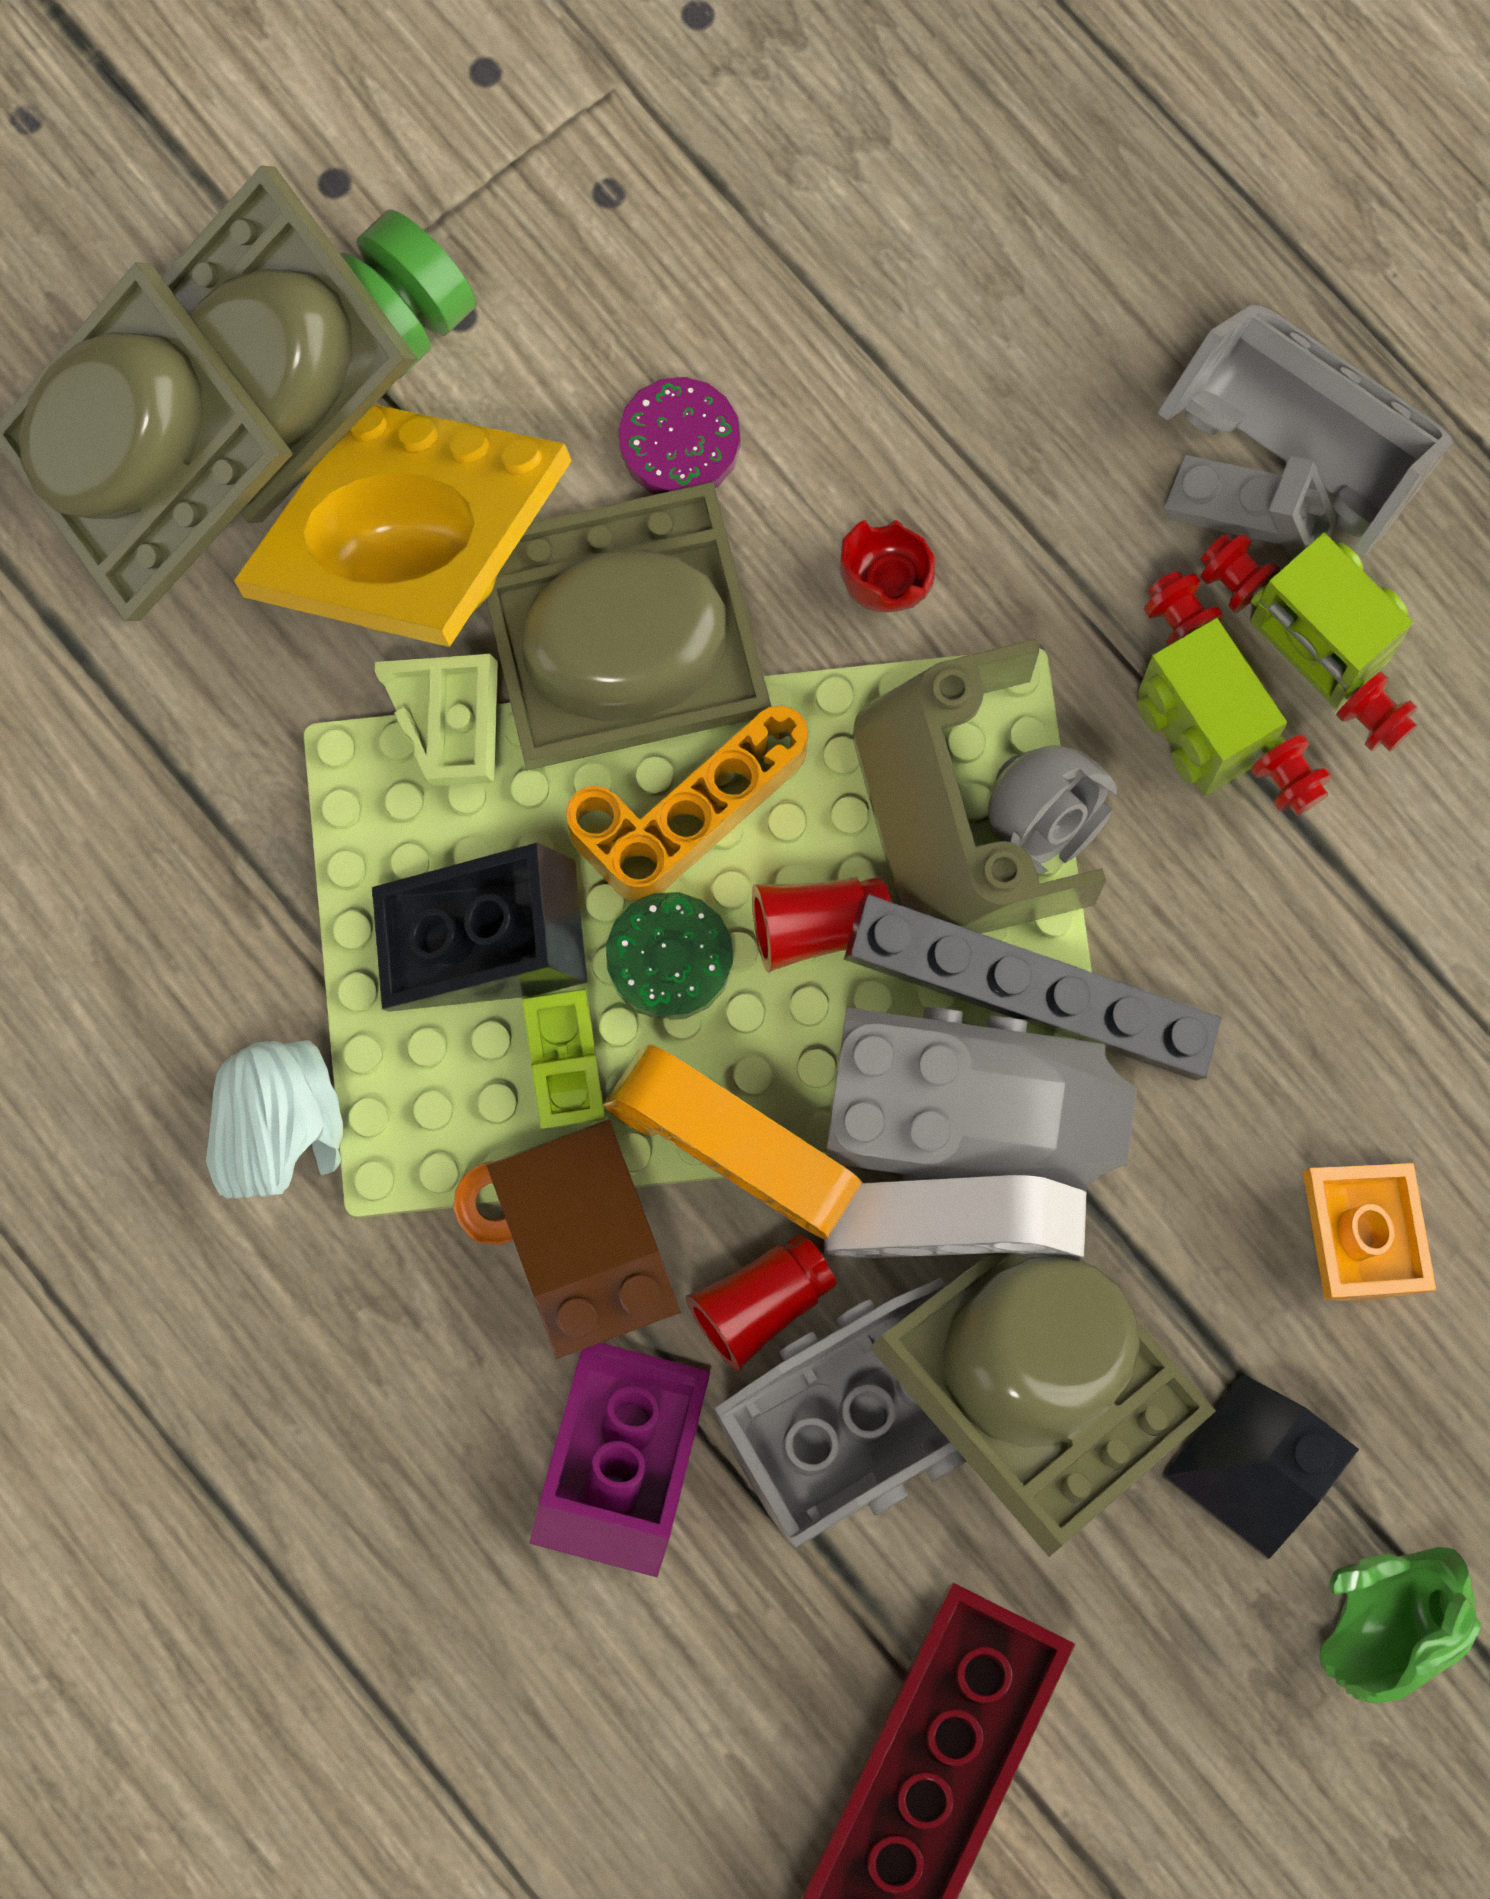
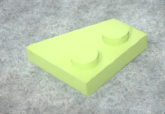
M490 654L375 662L374 671L376 676L385 686L396 709L394 714L403 733L409 737L415 749L414 756L425 779L433 786L494 783L498 661Z

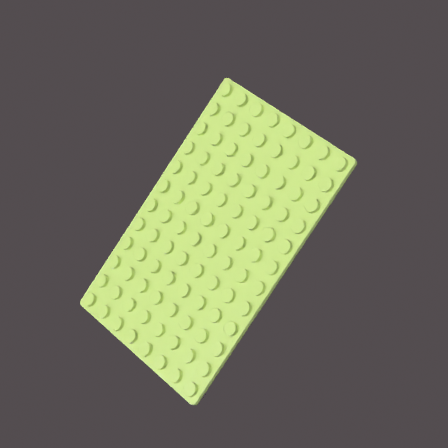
M1040 648L1029 683L984 693L981 707L971 720L961 725L942 729L975 847L998 842L992 834L988 805L992 790L997 781V774L1003 764L1013 756L1023 755L1030 750L1049 745L1061 746L1049 659L1047 653ZM967 655L764 676L771 706L781 705L793 708L802 715L807 723L808 745L804 764L798 772L664 892L653 900L642 903L628 901L620 896L575 849L570 841L566 817L569 800L576 792L585 787H604L615 793L641 819L751 720L526 771L511 704H496L494 783L433 786L425 779L414 756L415 749L409 737L403 733L395 715L321 722L309 725L304 731V744L334 1090L338 1095L339 1110L343 1121V1137L339 1148L344 1205L348 1214L354 1218H366L454 1208L455 1189L463 1175L476 1165L502 1159L608 1119L612 1125L635 1188L724 1178L658 1134L647 1136L614 1117L605 1108V1120L541 1129L522 998L524 997L391 1012L382 1010L372 887L533 843H539L574 859L588 982L539 995L586 988L603 1104L636 1052L647 1045H654L679 1058L825 1155L846 1008L923 1018L924 1007H936L962 1011L961 1024L987 1027L989 1016L1012 1018L843 960L846 950L803 960L768 973L761 960L753 921V884L790 885L829 882L857 877L859 881L882 878L883 883L887 885L891 903L898 905L853 742L855 719L864 706L933 665ZM772 735L768 736L767 752L778 744L783 745L788 750L791 738L786 736L784 739L777 740ZM764 756L758 761L762 771L764 765ZM734 772L724 774L715 783L719 790L730 795L740 794L750 785L747 778ZM591 811L581 818L579 826L588 833H602L610 827L613 819L605 812ZM690 814L679 815L673 818L669 824L671 831L682 837L693 836L703 827L701 820ZM1058 853L1051 860L1041 863L1048 872L1037 874L1039 883L1076 875L1078 874L1076 857L1064 863L1059 858ZM641 855L631 857L622 866L624 874L637 880L647 878L656 869L654 861ZM676 899H684L688 906L693 907V911L689 916H686L690 909L685 910L684 904L680 902L677 905L681 909L677 910L676 907L674 910L668 908L669 914L667 915L664 907L667 904L673 906ZM650 906H656V911L651 912ZM1083 909L982 933L1092 972ZM700 913H702V914L704 915V917H703V918H699L698 915H699ZM640 914V915H643V916L645 917V919H644V918L637 917V918H635V920H634L635 923H636V925H637L642 931L636 929V928L632 925V923H631V917H632L633 915ZM658 928H659V929H662V930L664 931V936H663V934H662L660 931H658L660 934H659V935L656 934V940H655V938H654L655 930L658 929ZM710 929H715L718 932L715 938H710V936L714 935V932L710 931ZM686 932H692L693 935H694V937H693V939H692L691 941H689L690 938H691V935H686L687 938H685V936H684L682 940H681V937H682ZM622 936L630 937L636 943V945H633L630 941L626 940L628 945L623 946L622 941L624 940H621V946L626 949V952L621 955L628 959H623L619 956L621 950L617 946V941ZM710 954H717L719 956L718 963L721 966V973L717 976H710L703 969L706 967L712 973L718 971L717 965L712 962L717 957ZM685 964L691 967V971L685 973V980L681 983H677L673 979L667 980L666 973L669 970L668 978L674 975L677 980H681L683 978V970L687 971L689 969ZM710 965L715 966L713 971L709 970ZM648 967L652 969L651 971L648 970L649 973L654 972L658 968L657 972L653 975H647L646 973ZM624 968H627V969L624 971V973H625L626 975L630 974V976H628V977H626V978H624V977L621 975V970L624 969ZM629 980H633L634 984L630 985L628 983ZM698 982V995L696 997L689 996L686 989L688 988L691 994H695ZM650 984L643 989V992H649L648 1000L650 1002H655L660 996L664 1000L667 999V992L670 994V1001L668 1003L659 1001L657 1005L649 1006L645 1003V995H641L640 989L643 985ZM651 994L654 995L653 999L649 997ZM1030 1023L1026 1025V1033L1074 1039ZM493 1183L486 1185L480 1190L476 1198V1205L500 1203Z

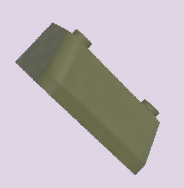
M1036 639L937 663L864 706L858 713L854 723L853 742L898 905L981 934L1095 906L1106 882L1103 868L1039 883L1032 858L1019 845L1005 841L977 847L974 844L942 729L961 725L971 720L981 707L984 693L1029 683L1039 654Z

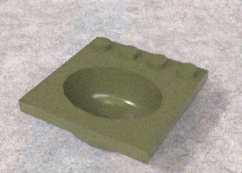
M261 165L161 277L293 453L240 511L247 523L263 522L418 359L274 166Z
M135 262L0 420L1 451L125 621L141 620L293 455L292 451L154 267L149 263Z
M714 482L532 522L499 571L492 592L486 599L526 771L752 720L760 712L772 707Z
M989 1253L881 1335L870 1347L1048 1557L1062 1547L1216 1412L1136 1320L1135 1311L1121 1287L1097 1267L1087 1264L1084 1260L1077 1261L1067 1257L1031 1259L1013 1253Z

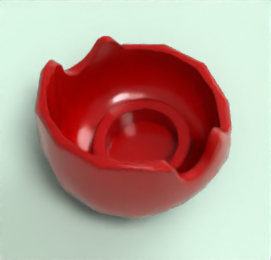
M866 520L858 522L842 539L840 575L850 597L865 609L884 613L903 611L919 604L920 601L926 598L933 587L935 556L924 537L908 528H904L903 524L898 520H894L882 527H871Z

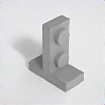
M1185 455L1164 507L1169 520L1236 535L1245 533L1249 538L1284 545L1290 561L1297 557L1322 533L1325 532L1330 537L1337 518L1314 460L1291 455L1283 475Z

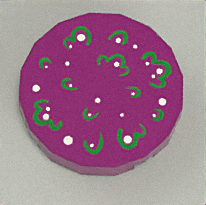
M688 377L660 379L641 389L625 407L618 428L620 452L625 462V467L633 480L650 493L656 495L714 482L715 488L720 486L734 469L741 447L738 416L727 397L710 384Z

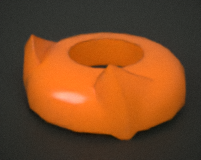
M493 1161L476 1165L463 1175L455 1189L453 1207L458 1224L477 1243L501 1245L513 1241L505 1216L488 1218L478 1210L476 1205V1198L480 1190L486 1185L493 1183L486 1164Z

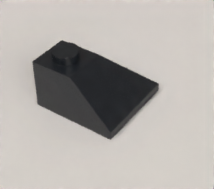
M1242 1373L1214 1408L1216 1412L1202 1424L1163 1475V1478L1268 1560L1321 1502L1359 1451V1448L1306 1407Z

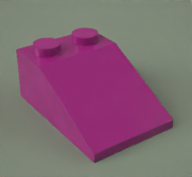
M604 1343L582 1349L538 1504L529 1544L658 1578L669 1543L710 1371Z

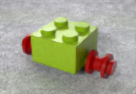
M1325 532L1281 571L1274 562L1259 566L1247 554L1252 540L1245 533L1239 535L1234 540L1226 533L1216 540L1200 558L1201 562L1206 566L1200 575V579L1206 585L1221 581L1232 592L1228 607L1234 613L1240 612L1250 603L1255 607L1257 606L1250 623L1336 710L1346 701L1336 713V716L1342 722L1355 718L1360 721L1369 731L1364 745L1371 752L1380 745H1383L1389 752L1397 747L1417 727V724L1410 717L1418 708L1411 700L1396 704L1384 692L1389 678L1380 671L1390 662L1414 623L1408 616V609L1402 599L1387 587L1380 588L1363 571L1364 567L1358 555L1346 544L1341 542L1336 544Z
M1179 571L1166 575L1149 588L1147 593L1151 599L1144 606V611L1149 618L1164 617L1173 630L1166 640L1168 647L1152 655L1137 693L1140 698L1137 701V707L1144 722L1154 733L1162 731L1174 750L1171 752V758L1176 770L1189 785L1195 782L1204 796L1251 770L1256 778L1270 776L1280 790L1273 802L1278 812L1292 808L1296 815H1300L1308 811L1328 796L1324 785L1331 780L1332 775L1327 768L1311 769L1303 757V753L1309 745V741L1304 734L1292 737L1287 741L1280 737L1288 722L1220 623L1224 615L1219 607L1204 609L1195 596L1202 584L1198 576L1190 574L1182 577Z

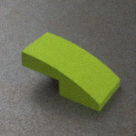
M586 988L522 998L541 1129L605 1120Z

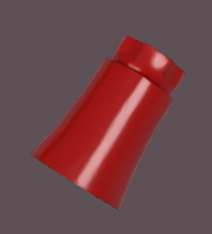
M857 877L829 882L790 885L753 884L752 912L759 953L766 972L769 973L803 960L845 951L861 898L871 895L891 902L886 883H883L882 878L859 881Z
M799 1234L789 1240L784 1246H774L753 1262L720 1281L686 1295V1302L695 1321L716 1352L734 1371L739 1372L764 1345L794 1320L816 1306L818 1298L834 1289L837 1281L818 1248L809 1238L806 1239L802 1234Z

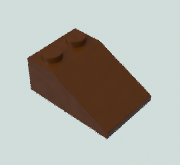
M609 1119L486 1164L556 1359L681 1313L660 1252Z

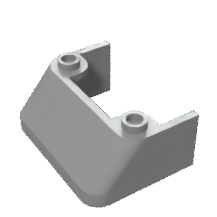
M1259 305L1248 306L1210 330L1157 413L1166 420H1169L1185 409L1187 411L1185 414L1187 420L1205 433L1215 435L1218 430L1232 432L1238 428L1287 463L1290 455L1314 460L1325 489L1336 496L1332 505L1339 514L1336 518L1337 523L1346 532L1360 539L1353 550L1363 557L1384 537L1453 443L1451 436L1432 419L1280 315Z

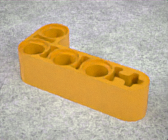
M780 705L765 709L641 819L609 789L600 786L585 787L573 795L566 809L570 841L575 849L620 896L636 903L651 901L664 892L798 772L805 762L807 753V723L802 715L793 708ZM772 735L777 740L789 736L791 738L790 748L787 750L783 745L778 744L767 752L768 736ZM764 756V765L762 771L758 761ZM734 772L747 778L750 783L749 787L744 792L735 795L722 792L715 784L719 777L726 773ZM591 811L605 812L613 819L610 827L602 833H588L579 826L581 818ZM690 814L699 818L703 823V827L693 836L682 837L673 833L669 828V824L673 818L679 815ZM641 855L650 858L656 864V869L647 878L637 880L623 873L622 866L631 857Z
M647 1045L636 1052L603 1104V1107L626 1125L647 1136H655L657 1134L662 1136L790 1221L823 1239L828 1240L862 1184V1181L844 1166L679 1058L654 1045Z

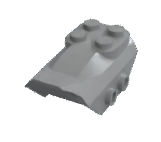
M924 1007L923 1018L846 1008L826 1155L840 1165L900 1173V1181L1004 1175L1036 1176L1086 1192L1087 1187L1101 1175L1127 1164L1137 1087L1119 1075L1105 1057V1044L1026 1033V1020L989 1016L987 1027L961 1024L962 1011L936 1007Z
M941 1278L900 1295L878 1308L874 1306L871 1299L858 1304L836 1319L841 1327L840 1330L821 1341L817 1339L814 1332H811L789 1344L779 1352L784 1362L714 1408L719 1424L739 1465L769 1516L795 1548L868 1505L874 1516L886 1511L910 1496L904 1484L924 1472H927L931 1481L934 1482L967 1462L870 1349L881 1335L946 1287Z

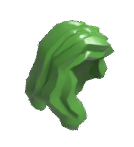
M1439 1546L1399 1557L1388 1553L1361 1559L1358 1564H1349L1347 1567L1335 1570L1328 1583V1589L1333 1595L1346 1593L1348 1596L1344 1602L1333 1635L1323 1642L1320 1647V1665L1328 1677L1335 1678L1339 1686L1345 1687L1347 1694H1352L1353 1698L1378 1704L1405 1698L1433 1677L1460 1661L1470 1651L1475 1638L1481 1630V1622L1476 1618L1474 1604L1476 1598L1471 1587L1468 1566L1461 1555L1453 1548Z

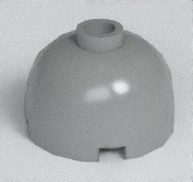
M1057 745L1037 748L1023 755L1013 756L1000 768L989 800L988 819L992 834L998 842H1011L1022 847L1032 858L1037 874L1048 872V870L1041 863L1051 860L1058 853L1059 858L1064 863H1067L1095 839L1108 821L1113 810L1105 803L1108 790L1117 795V785L1103 768L1079 750Z

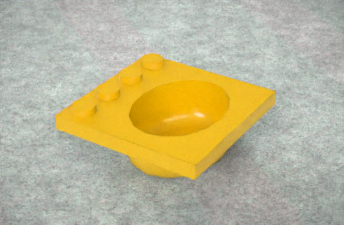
M374 404L311 470L234 582L243 598L360 625L378 633L397 634L450 647L470 615L490 596L499 571L572 462L565 443Z

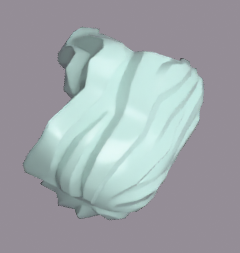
M310 1040L286 1044L277 1041L256 1042L231 1055L221 1065L213 1088L212 1113L206 1164L219 1195L224 1196V1198H242L243 1196L248 1198L257 1195L267 1197L283 1194L291 1182L295 1162L311 1144L321 1175H328L337 1169L341 1163V1155L338 1149L343 1137V1121L339 1110L338 1095L330 1084L328 1069L318 1047Z

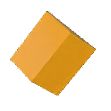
M1414 1163L1309 1168L1302 1171L1324 1300L1359 1302L1428 1293L1436 1290Z

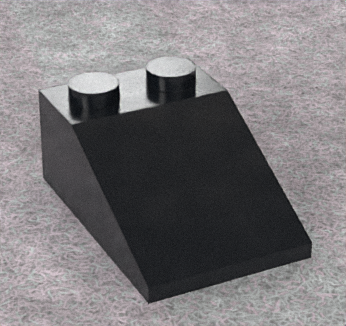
M533 843L372 887L382 1010L391 1012L531 997L588 982L575 860L544 845Z

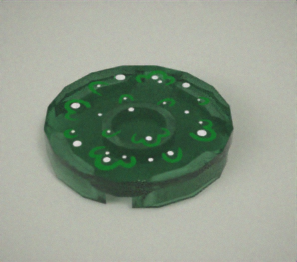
M680 892L653 893L630 904L615 920L606 943L607 973L618 996L637 1013L660 1019H687L708 1009L724 992L733 966L732 938L721 916L703 900Z

